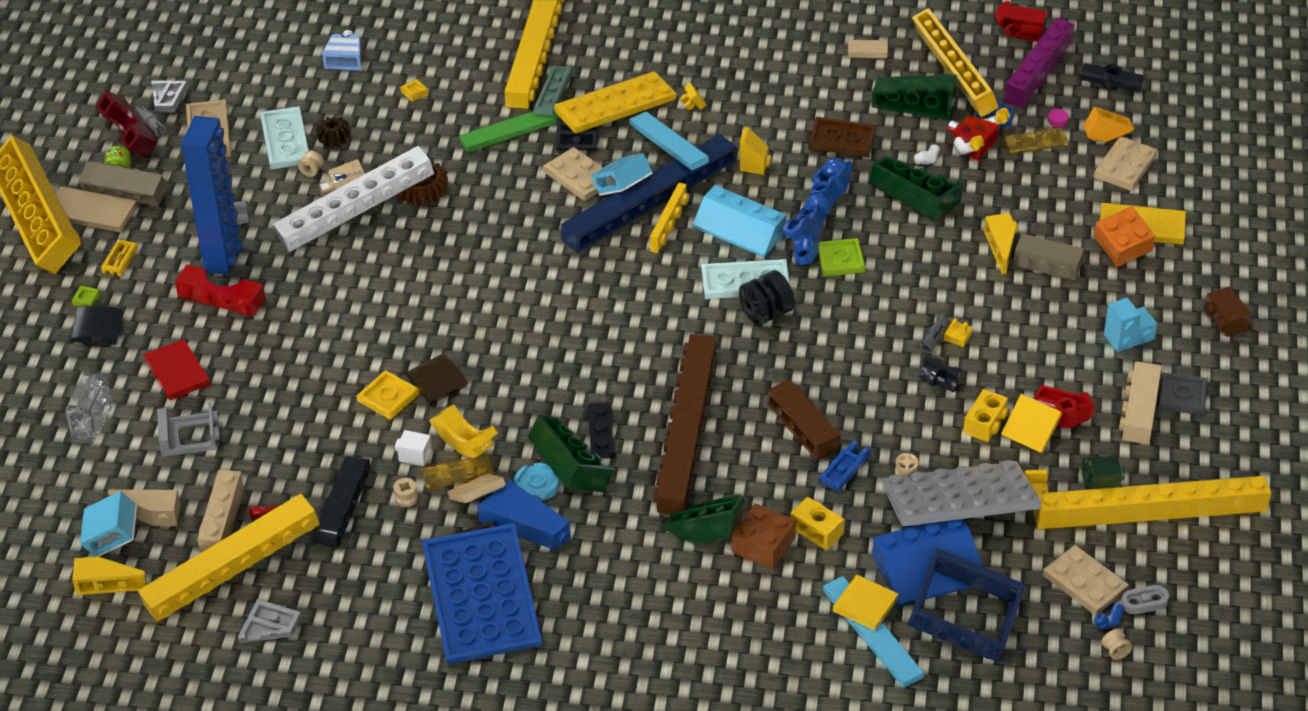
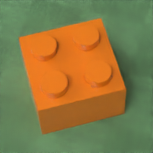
M1133 206L1096 222L1094 231L1095 240L1116 267L1153 251L1155 235Z

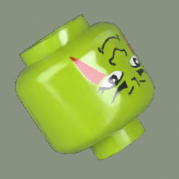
M122 146L110 147L105 153L104 164L111 166L119 165L130 169L131 153Z

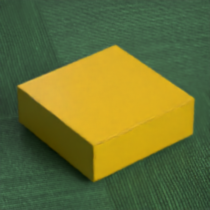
M418 79L401 86V92L411 102L428 95V89Z

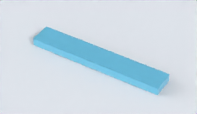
M648 112L629 119L632 127L689 169L694 170L709 163L706 154Z
M842 576L823 585V592L835 604L849 583ZM846 618L903 688L924 678V672L882 622L874 631Z

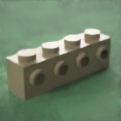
M90 161L86 162L78 180L84 191L133 199L137 203L158 207L168 187L163 176L157 172L149 173L136 168L128 169L119 165L111 166L102 162Z

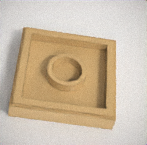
M486 474L447 491L451 500L468 503L500 489L506 484L503 477Z

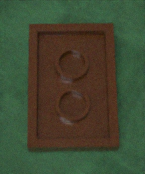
M816 117L808 142V149L869 157L876 125Z

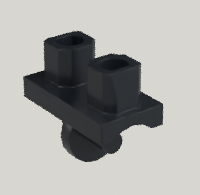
M925 356L919 377L929 381L928 383L932 387L938 385L946 390L955 392L961 378L962 369L944 364L943 360L939 358Z

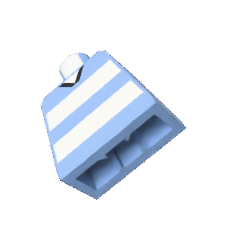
M350 30L344 31L343 34L331 35L322 53L324 69L361 70L360 36L354 35Z

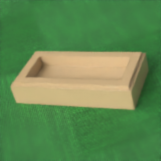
M848 40V57L887 58L888 41Z

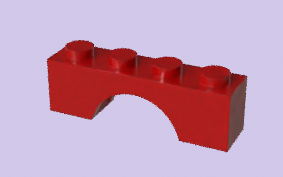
M186 264L175 280L179 297L253 317L266 300L263 284L244 279L235 285L217 286L208 281L206 269Z

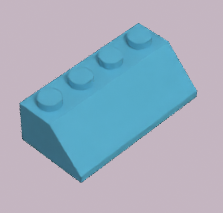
M714 185L703 197L693 222V228L765 258L785 235L783 228L786 223V214Z

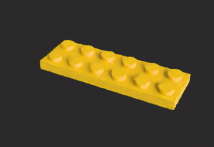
M653 71L554 104V111L576 134L676 100L677 93Z

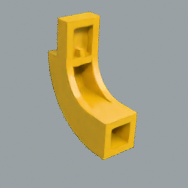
M455 404L445 408L429 420L436 432L450 447L470 458L478 457L493 446L492 437L498 434L494 426L484 430L472 427L463 418Z

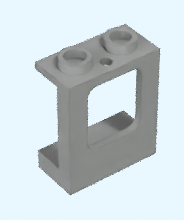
M208 402L209 413L168 418L166 408L157 409L159 444L162 457L217 450L216 440H220L219 428L215 427V424H219L217 410L213 411L211 402ZM201 425L210 426V441L188 445L180 444L179 430L181 428Z

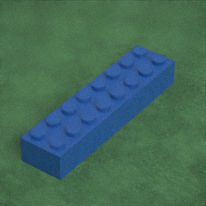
M194 115L181 143L203 267L209 273L229 275L232 267L236 265L238 253L242 251L243 241L240 240L239 236L240 225L237 224L238 211L234 206L235 194L232 193L231 189L232 177H229L230 163L226 159L227 146L223 141L224 128H221L220 118Z

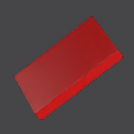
M185 339L143 354L146 363L169 401L210 385L208 376Z

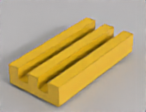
M118 239L101 266L102 273L109 271L110 274L114 275L116 272L118 276H122L137 252L138 244Z

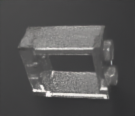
M84 372L65 409L72 441L89 444L95 443L113 407L106 375Z

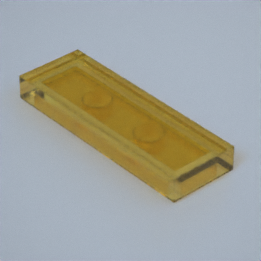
M1062 127L1005 136L1003 137V143L1008 154L1013 155L1068 146V139Z
M488 454L421 468L426 490L472 481L486 474L493 475Z

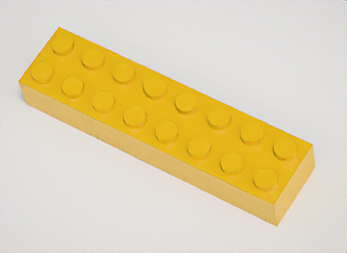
M11 135L0 148V194L35 265L55 274L78 249L81 242L31 145Z

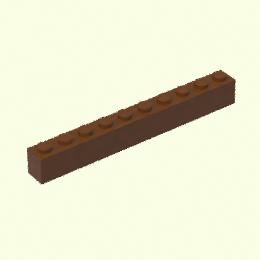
M690 334L688 343H684L683 356L685 358H681L680 362L682 374L677 376V387H679V390L674 391L673 403H676V405L671 406L670 419L673 420L668 422L667 436H669V439L664 440L663 452H666V454L661 455L660 469H662V472L657 474V486H659V489H654L653 503H657V513L672 514L675 511H684L686 509L716 355V337Z

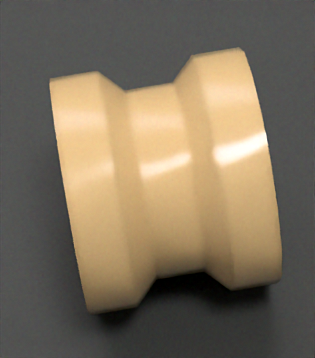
M308 151L299 162L298 168L304 175L313 177L317 174L324 161L319 153Z
M910 453L900 454L895 461V475L904 476L918 472V458Z
M401 478L394 483V496L397 505L410 507L417 502V489L414 480Z
M1114 629L1108 632L1101 642L1105 649H1109V655L1114 660L1127 656L1133 647L1130 641L1125 639V634L1121 629Z

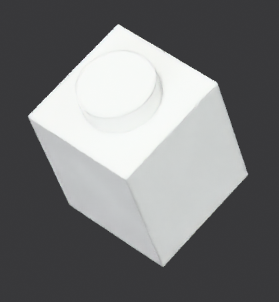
M404 430L401 438H398L395 444V451L398 452L399 462L425 467L432 452L430 435Z

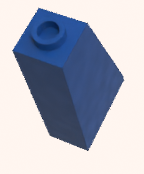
M511 480L477 506L478 518L481 523L492 520L494 527L515 523L518 537L549 549L556 550L561 545L566 544L571 538L570 522Z

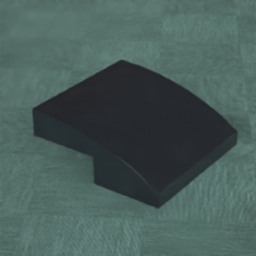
M557 118L556 150H569L573 147L577 150H597L598 126L575 134L561 118Z
M109 306L77 307L71 341L91 346L94 340L116 345L123 309Z

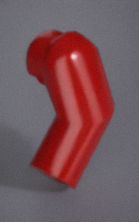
M282 504L263 507L254 505L249 509L250 518L255 521Z

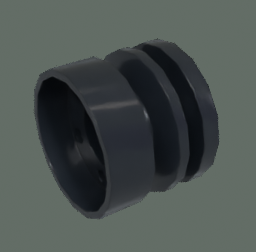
M775 269L760 275L758 279L755 278L743 283L739 287V298L743 310L748 318L758 326L773 320L775 316H782L792 311L795 306V299L790 284Z

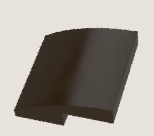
M441 354L405 373L412 385L419 388L429 405L468 385L466 378L445 354Z

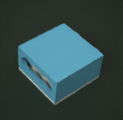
M644 153L621 157L590 176L599 195L622 192L653 173L647 158L644 156Z
M119 491L85 508L80 544L95 557H99L133 541L137 504L123 492Z

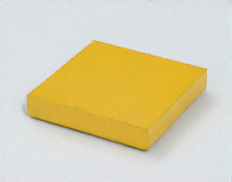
M385 370L356 397L357 401L391 420L414 400L420 392L419 388Z
M1021 394L1001 435L1043 454L1063 413Z
M856 575L833 605V612L875 631L897 602L899 594Z

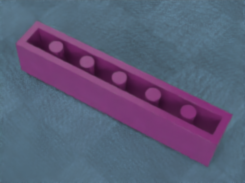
M1059 18L1054 20L1007 81L1004 97L1005 103L1020 108L1024 107L1071 45L1074 23Z

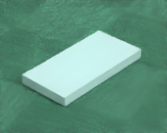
M300 106L260 112L270 169L298 165L305 153L309 151Z
M786 259L701 264L705 299L739 297V287L741 284L755 278L758 279L760 275L774 269L779 271L790 284Z

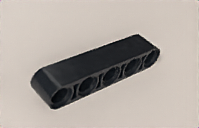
M353 456L345 457L319 518L320 525L315 528V544L332 547L340 546L370 471L369 459Z

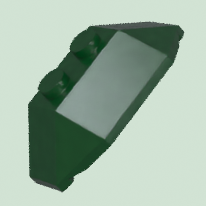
M741 494L705 501L690 506L684 511H675L663 525V528L694 545L700 543L708 544L720 539L727 540L732 536L733 531L740 523L745 500Z

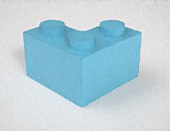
M1124 298L1108 304L1104 336L1114 349L1119 352L1155 339L1158 323L1144 307L1136 309L1128 298Z

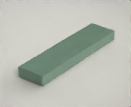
M552 67L533 109L534 115L554 116V104L559 103L572 75V67Z

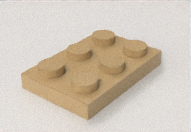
M1120 136L1094 171V178L1132 191L1156 158L1158 149Z
M575 147L543 166V170L547 175L583 201L598 193L590 175L603 167Z
M1076 545L1043 569L1042 576L1095 616L1128 591L1129 584Z

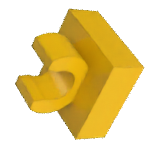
M691 83L684 87L687 94L682 95L680 99L687 110H691L695 105L700 110L707 106L699 91Z
M954 318L944 333V340L964 347L973 333V327L968 326L967 322L964 324L959 323Z

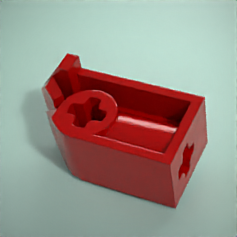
M1005 1L995 11L994 17L997 24L1002 27L1004 33L1009 37L1038 42L1046 31V10L1010 5V1Z
M1041 385L1033 398L1063 413L1057 427H1075L1079 423L1087 422L1095 414L1094 402L1088 392L1083 391L1082 395Z

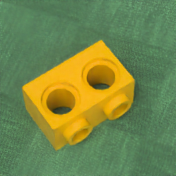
M983 389L965 416L963 433L989 442L992 435H997L1001 421H1005L1010 411V408L1007 407L1008 398Z

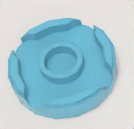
M534 463V466L529 467L526 465L517 471L514 477L515 484L540 501L552 498L560 487L559 478L553 473L549 465L543 463Z

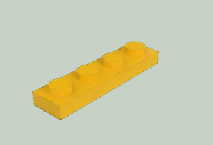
M678 183L650 235V252L659 253L661 247L666 245L669 232H673L676 219L680 218L683 206H686L688 203L687 184Z

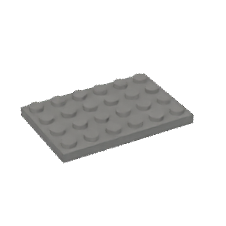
M1006 460L999 464L983 463L975 467L960 466L951 470L937 469L934 472L928 473L914 472L911 475H891L888 478H882V487L902 527L1041 509V500L1017 461Z

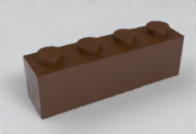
M791 379L768 389L767 405L816 461L839 451V440L841 439L839 431L830 425L826 416L816 409L813 401L808 400L803 394L802 389L796 386Z

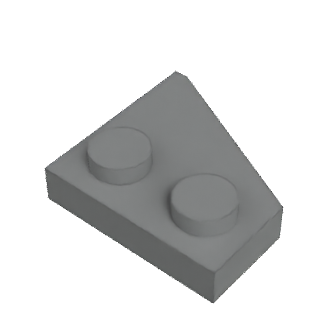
M152 81L156 111L175 112L189 88L187 81Z
M257 599L238 635V640L241 643L292 637L302 618L301 612Z

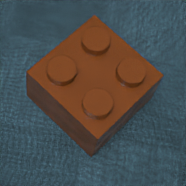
M754 503L732 533V552L773 570L796 538V520Z

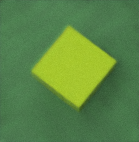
M80 286L72 299V304L78 307L95 306L101 297L100 289Z

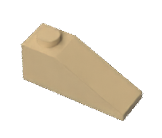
M108 490V497L121 491L137 504L136 519L153 526H177L181 506L178 490Z

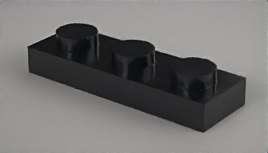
M610 403L588 404L591 454H598L602 459L614 458Z

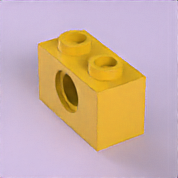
M809 497L805 498L790 513V518L796 520V532L826 551L844 535L845 519Z

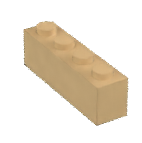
M1135 361L1134 370H1129L1127 383H1131V386L1126 385L1124 397L1129 400L1128 402H1123L1122 414L1126 415V418L1121 417L1119 431H1123L1122 440L1149 445L1162 365Z
M218 470L197 538L200 553L231 535L244 492L241 471Z

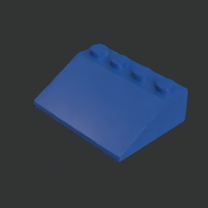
M964 519L920 524L873 537L872 556L889 589L899 594L896 602L898 607L915 603L936 548L982 566L970 529ZM934 572L924 600L970 588L971 586Z

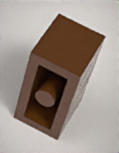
M1230 287L1207 293L1204 311L1226 337L1249 330L1252 314Z

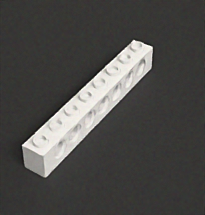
M419 146L405 152L273 223L278 238L288 252L293 251L433 175L434 171L430 159Z

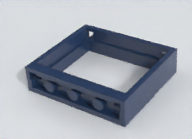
M936 548L907 625L937 637L942 641L959 646L964 650L981 655L986 659L998 662L1005 648L1026 584ZM934 572L1010 602L997 641L921 611Z

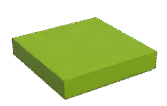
M858 238L819 242L818 258L823 277L865 272V263Z

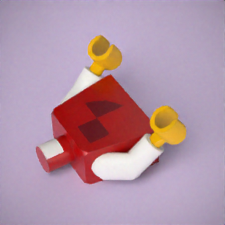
M1002 108L996 112L995 116L989 119L967 116L961 124L951 121L947 131L954 134L953 146L960 154H967L979 161L998 140L1000 123L1005 124L1010 113L1007 108Z

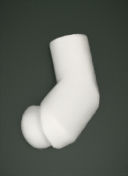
M934 144L930 146L929 151H921L915 154V163L918 165L933 164L940 151L939 146Z

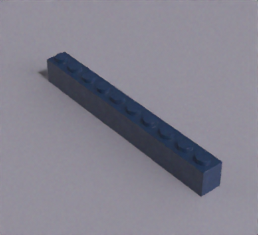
M721 134L709 139L696 147L708 156L709 163L691 170L677 159L669 162L628 189L614 193L560 224L561 240L576 253L580 252L670 200L678 183L687 184V189L736 162V146Z

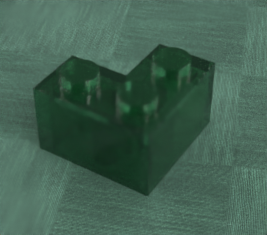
M1118 457L1083 458L1081 475L1085 490L1122 487L1121 481L1125 480L1124 467H1120Z

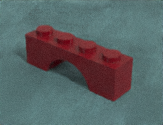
M105 91L95 107L104 118L114 123L124 132L120 140L128 151L148 157L158 141L124 97Z

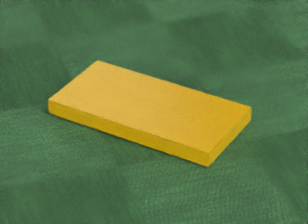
M1101 203L1100 220L1130 207V205ZM1133 206L1154 233V242L1184 244L1186 211Z

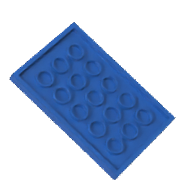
M515 523L422 540L447 665L542 646V639Z

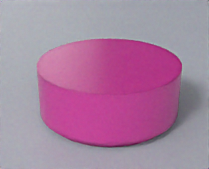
M1053 109L1049 112L1048 123L1050 125L1064 127L1068 124L1069 114L1065 110Z

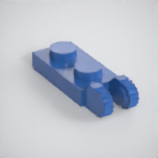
M856 441L851 442L820 475L819 483L839 492L869 458L871 449L865 447L856 455L859 443Z

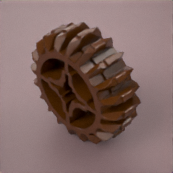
M431 160L434 174L396 194V197H399L401 202L406 201L407 205L414 203L415 206L417 204L424 206L425 203L432 204L433 200L439 201L440 197H444V193L448 188V176L445 169L440 166V163L435 164Z

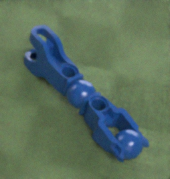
M832 158L823 164L811 177L813 182L812 191L796 219H788L786 221L783 231L787 239L791 237L794 239L795 249L793 256L797 265L809 264L817 256L819 250L818 239L824 226L823 222H825V217L829 214L837 198L847 191L850 173L854 168L852 161L845 162L840 158Z

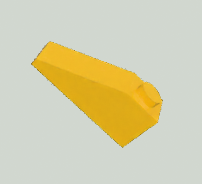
M1010 213L986 216L985 236L1001 273L1006 274L1014 245L1015 233H1018L1017 222L1013 221Z
M101 557L74 558L73 584L76 595L138 591L148 585L145 571Z

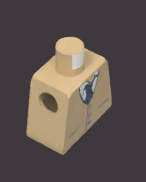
M357 159L329 170V182L319 184L321 195L325 196L363 176L365 173L359 160Z

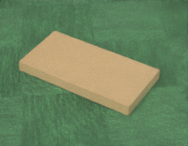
M226 99L186 104L188 128L194 115L220 118L221 128H224L223 141L227 146L226 157H231Z
M62 186L56 192L70 223L121 233L137 207V201L128 198Z

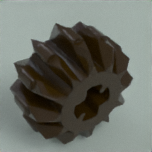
M334 115L332 118L326 116V120H320L319 124L316 125L317 139L319 143H323L324 147H340L341 144H347V140L350 139V127L348 121L344 120L343 117L336 118Z

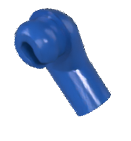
M1114 604L1110 615L1105 613L1100 615L1098 613L1094 618L1096 627L1106 630L1118 626L1124 612V607L1121 604Z

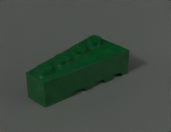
M958 75L878 77L872 92V108L950 121L955 107Z
M887 156L882 157L873 164L870 185L934 220H938L960 204L964 183L956 181L955 184L947 181L948 177L927 174L928 170L922 168L912 169L910 164Z
M538 415L528 438L534 445V448L542 455L544 461L551 467L553 473L563 483V486L570 491L583 490L604 493L615 470L610 465L605 467L601 463L602 458L598 454L592 455L587 450L588 445L584 441L574 438L575 433L557 417Z

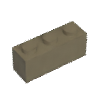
M1022 234L1015 249L1013 265L1076 280L1082 265L1084 248Z

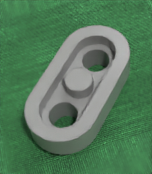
M1159 585L1132 589L1122 595L1121 605L1124 607V611L1129 614L1160 610L1167 606L1169 593L1164 587Z

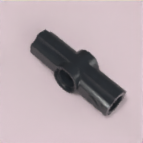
M1084 63L1081 73V80L1102 84L1103 88L1109 91L1122 88L1140 92L1144 77L1141 74L1122 71L1121 67L1116 64L1102 67Z

